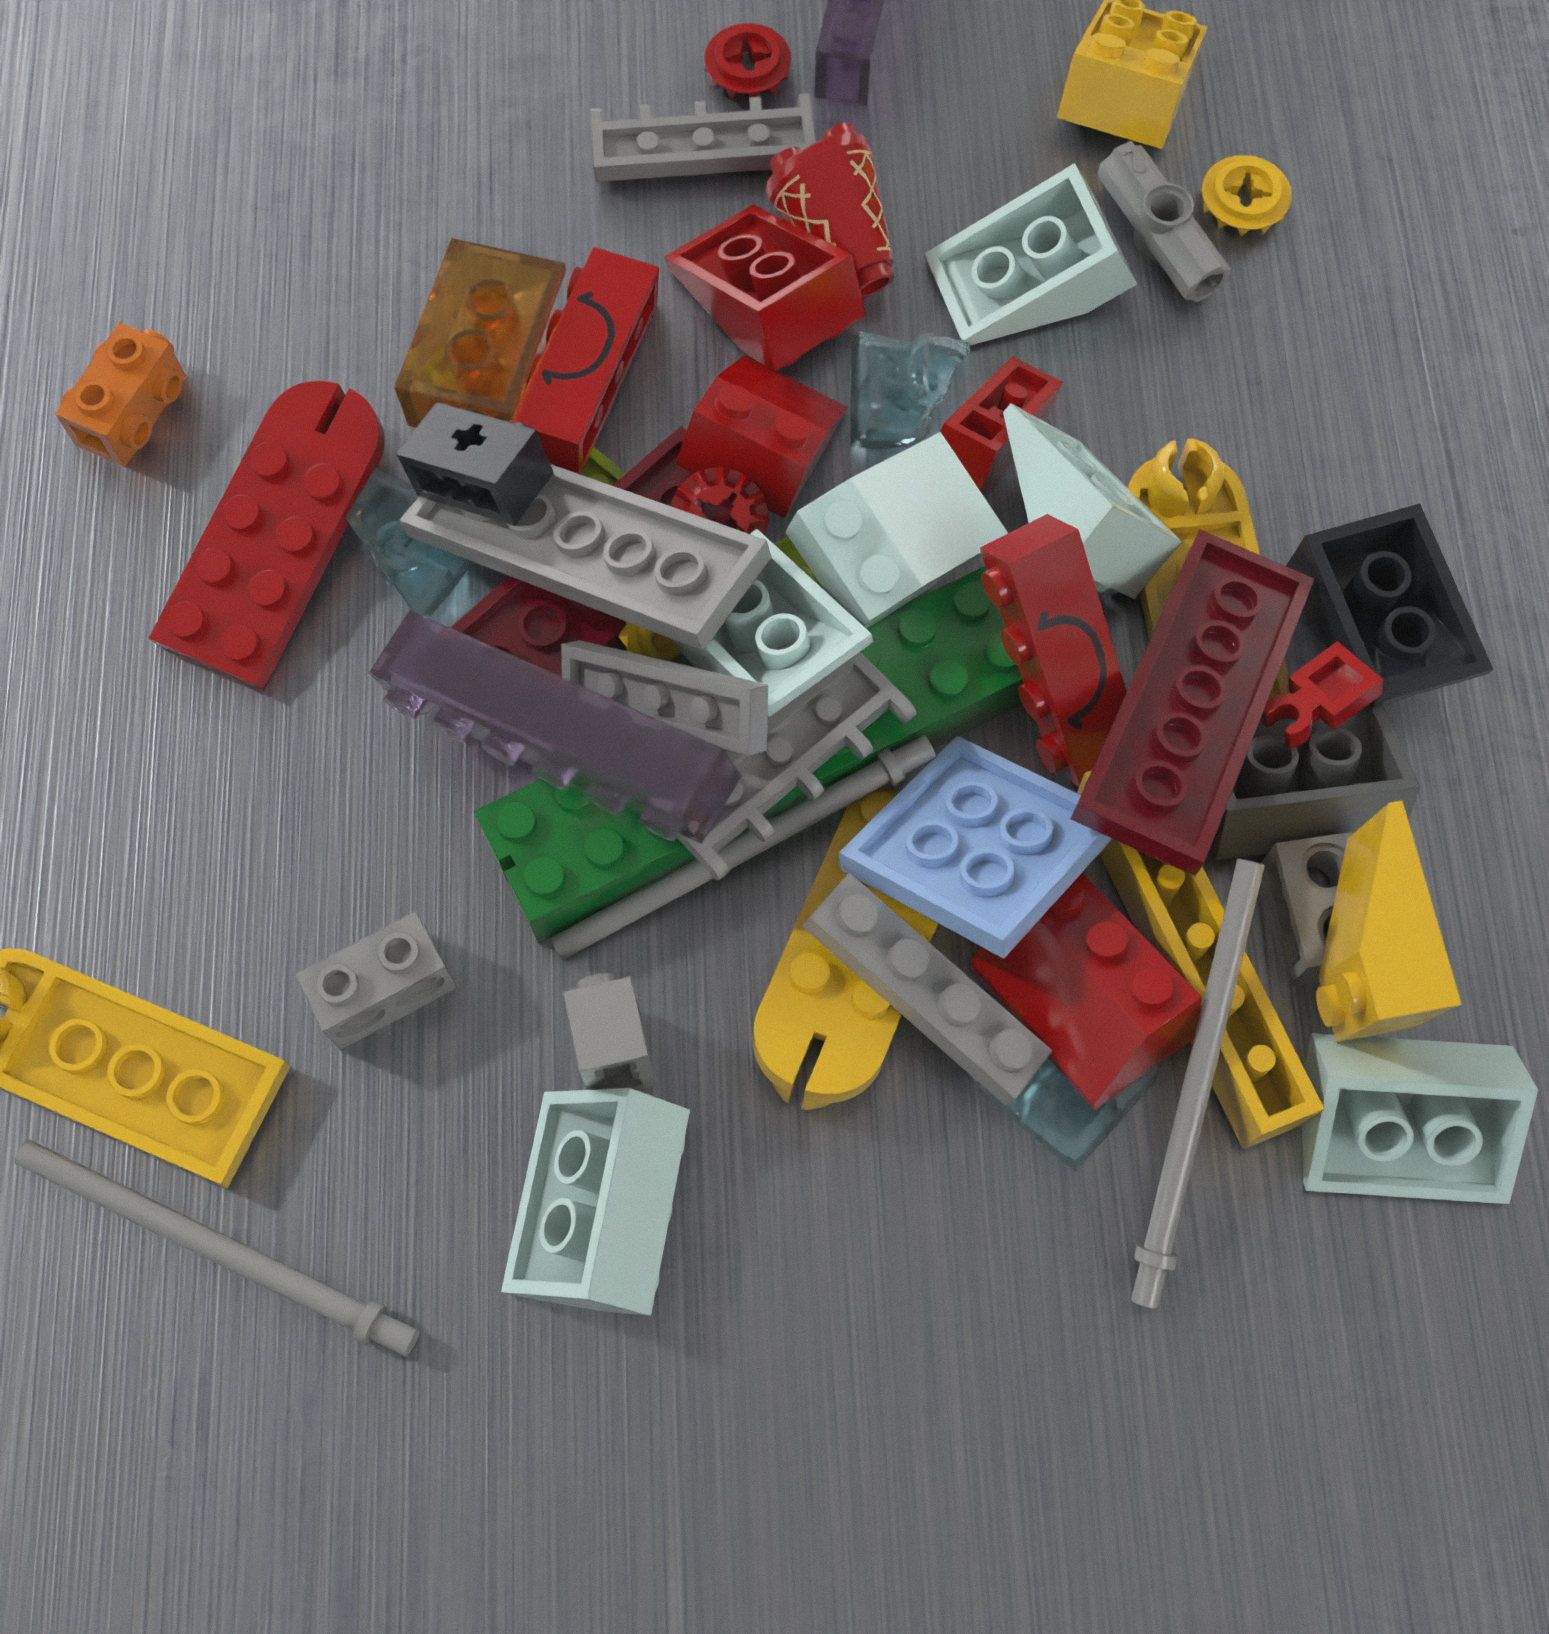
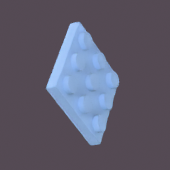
M956 736L936 758L839 852L841 870L848 874L850 872L858 880L1004 959L1106 847L1112 838L1070 819L1080 794Z

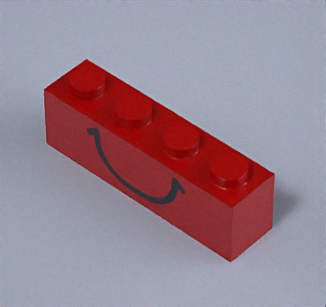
M593 247L584 267H575L567 288L568 301L563 311L556 309L553 312L547 328V345L542 354L534 353L531 357L525 377L526 389L521 399L512 398L504 421L510 423L520 422L535 429L542 440V446L550 464L580 475L582 474L657 308L658 266Z
M1046 514L980 547L987 569L986 572L982 573L981 578L987 596L993 605L1000 609L1005 624V629L1000 632L1003 647L1013 663L1018 665L1024 684L1018 688L1020 699L1028 714L1037 722L1041 738L1036 740L1039 756L1051 773L1059 772L1079 787L1085 772L1092 770L1127 691L1079 529Z

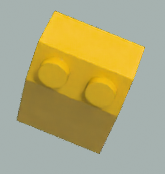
M1402 800L1388 803L1347 838L1319 973L1321 986L1316 991V1001L1320 1017L1327 1027L1332 1026L1336 1043L1414 1028L1462 1005Z

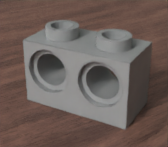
M1352 832L1275 843L1260 863L1265 865L1263 878L1290 985L1319 981L1326 944L1323 928L1329 927L1346 842L1347 838L1352 835ZM1307 867L1318 868L1325 872L1331 881V888L1315 884L1308 876Z
M416 911L294 974L322 1031L339 1050L457 988Z
M614 973L595 974L579 980L576 989L563 991L578 1069L586 1089L632 1088L639 1090L656 1086L631 976L617 979V975Z

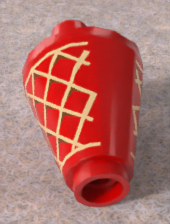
M850 122L840 123L826 131L821 141L810 145L802 151L799 147H791L775 155L769 162L773 174L767 181L765 192L771 203L786 221L852 254L862 298L871 296L887 287L895 278L891 269L894 259L873 151L864 134L856 133Z

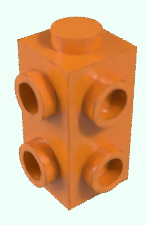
M119 322L107 340L97 346L91 363L75 386L70 387L65 392L60 407L55 413L76 446L125 467L136 450L141 449L147 443L152 432V426L167 404L176 400L186 378L174 354L175 348L167 338L154 330L144 329L141 332Z

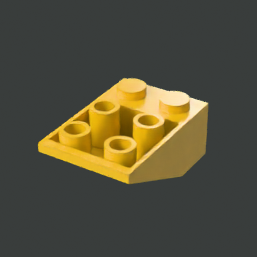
M1104 0L1073 54L1056 118L1162 149L1173 125L1208 27L1197 24L1196 18L1185 12L1168 11L1162 14L1145 9L1144 3L1140 0Z

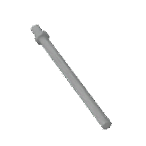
M925 735L893 752L887 747L876 753L878 760L825 788L824 793L814 801L807 798L768 819L767 821L773 827L775 834L767 841L762 842L751 830H748L731 840L717 854L725 861L730 870L888 783H891L893 787L900 785L906 781L904 774L936 758L935 751ZM694 859L550 938L560 958L564 960L710 881L714 877L697 859Z
M1237 858L1145 1243L1137 1244L1134 1259L1140 1262L1131 1301L1144 1307L1158 1308L1167 1270H1175L1178 1255L1172 1252L1263 876L1264 864Z
M32 1140L25 1141L16 1153V1165L353 1330V1339L364 1345H368L373 1340L406 1357L417 1342L419 1330L386 1315L387 1307L374 1300L366 1305Z

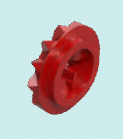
M755 23L735 24L719 31L709 41L704 55L705 72L710 75L713 88H725L731 99L739 93H747L750 97H757L759 92L765 91L774 95L778 83L788 80L791 64L790 48L778 32L767 26ZM743 52H748V58L752 60L754 65L752 71L744 70V66L741 64Z
M726 467L697 471L679 486L671 503V507L708 519L702 513V508L695 504L697 500L717 507L723 500L727 501L730 495L734 494L736 498L732 503L734 507L731 510L730 517L737 522L736 526L748 534L758 529L765 536L769 523L766 500L758 486L747 475Z

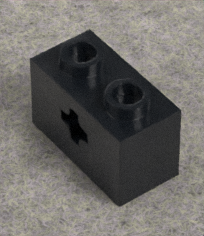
M439 402L435 403L396 453L417 496L516 526L554 474L542 446V440L535 429L520 422L510 423L485 416L474 409H460Z

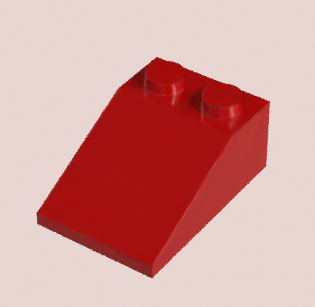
M754 204L664 256L668 269L741 351L773 371L795 363L807 351L827 339L839 336L846 327L866 316L852 254Z
M744 355L716 376L694 409L676 465L692 473L716 467H726L743 473L764 494L768 511L785 519L842 421L848 406L777 371H773Z

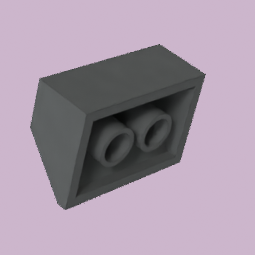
M1368 704L1334 730L1319 719L1312 724V732L1308 740L1302 745L1291 749L1285 745V729L1296 721L1283 718L1269 728H1266L1262 724L1261 716L1211 844L1215 859L1267 854L1275 843L1347 832H1352L1353 834L1384 806L1395 801H1403L1409 821L1420 785L1384 705L1371 708Z

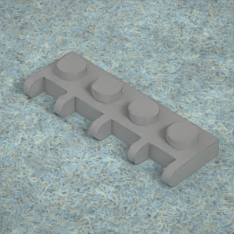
M810 93L798 94L797 107L762 110L761 97H749L750 111L707 114L706 101H694V115L651 117V105L649 104L639 105L640 118L604 121L601 108L590 109L593 165L596 182L771 169L769 162L779 152L791 147H799L802 151L816 143Z
M859 652L775 714L768 717L767 751L748 756L728 750L657 809L659 819L715 879L720 880L729 872V868L725 861L717 854L718 851L747 827L762 842L767 841L775 834L773 827L763 816L767 810L796 786L809 799L813 801L824 793V788L812 774L845 745L854 755L863 760L873 752L871 743L861 733L888 709L903 723H907L917 714L916 709Z

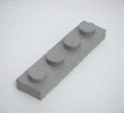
M581 640L561 644L562 706L748 756L767 751V684Z
M850 872L803 924L802 927L1004 1105L1009 1104L1018 1097L1052 1052L1046 1044Z

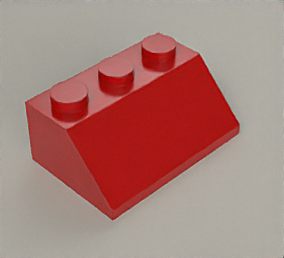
M1083 873L1076 878L1004 959L981 947L970 963L972 973L1002 1007L1052 1050L1047 1058L1093 1110H1096L1190 1042L1195 1036L1201 1011L1202 996Z

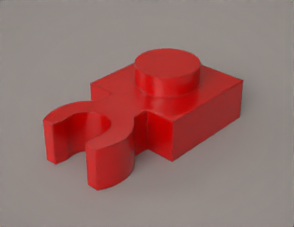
M1337 641L1288 677V692L1291 694H1280L1267 701L1262 713V724L1269 728L1283 718L1296 721L1285 729V745L1290 749L1298 747L1308 740L1312 732V724L1319 719L1334 730L1382 695L1383 678Z

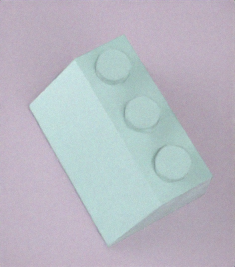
M1311 1033L1304 1069L1324 1110L1302 1125L1303 1184L1306 1191L1510 1204L1538 1093V1088L1513 1046L1382 1037H1363L1336 1043L1334 1034Z
M632 1088L544 1092L501 1293L603 1312L651 1316L655 1292L659 1284V1271L668 1223L672 1215V1202L681 1155L685 1147V1134L690 1109Z

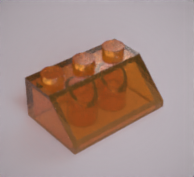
M451 238L394 386L408 426L417 428L436 402L460 409H474L482 415L507 422L513 420L566 272L564 262Z

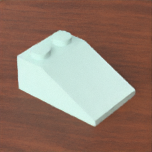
M1075 163L924 253L965 346L1086 314L1137 285L1094 194Z
M1010 403L1003 412L1028 522L1030 523L1049 514L1079 529L1096 590L1107 594L1111 589H1114L1135 599L1182 541L1080 441Z
M941 432L849 478L796 512L785 531L824 591L866 629L982 555L980 547L1008 534Z
M756 529L750 534L767 540L772 556L703 651L673 640V643L696 668L767 684L768 717H770L874 641L872 634Z

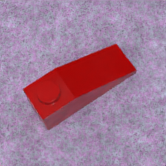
M1014 356L943 423L940 431L984 497L996 486L1014 459L1003 415L1005 409L1011 403L1041 419L1063 384L1062 381Z

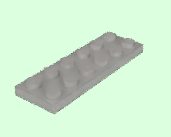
M552 464L551 467L554 474L516 526L422 497H418L399 520L408 537L701 651L705 649L772 557L767 540Z

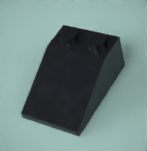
M1420 503L1305 535L1287 563L1286 567L1314 578L1303 611L1307 621L1327 648L1338 641L1383 678L1382 695L1369 704L1371 708L1487 675L1493 670Z

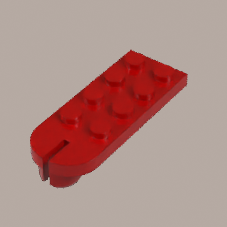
M313 380L287 389L274 400L148 639L159 647L264 691L384 452L385 436L382 424L369 402L362 395L350 388L345 395L337 383Z

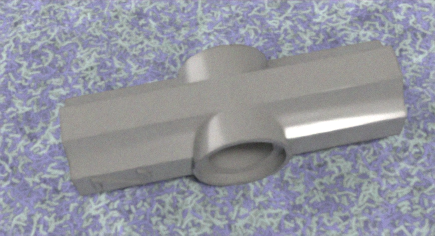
M1130 141L1116 147L1109 157L1100 163L1097 176L1135 228L1133 243L1136 249L1143 256L1157 260L1185 300H1193L1194 303H1197L1212 296L1222 284L1227 282L1231 269L1192 216L1194 200L1191 194L1182 186L1168 183L1142 145H1134Z

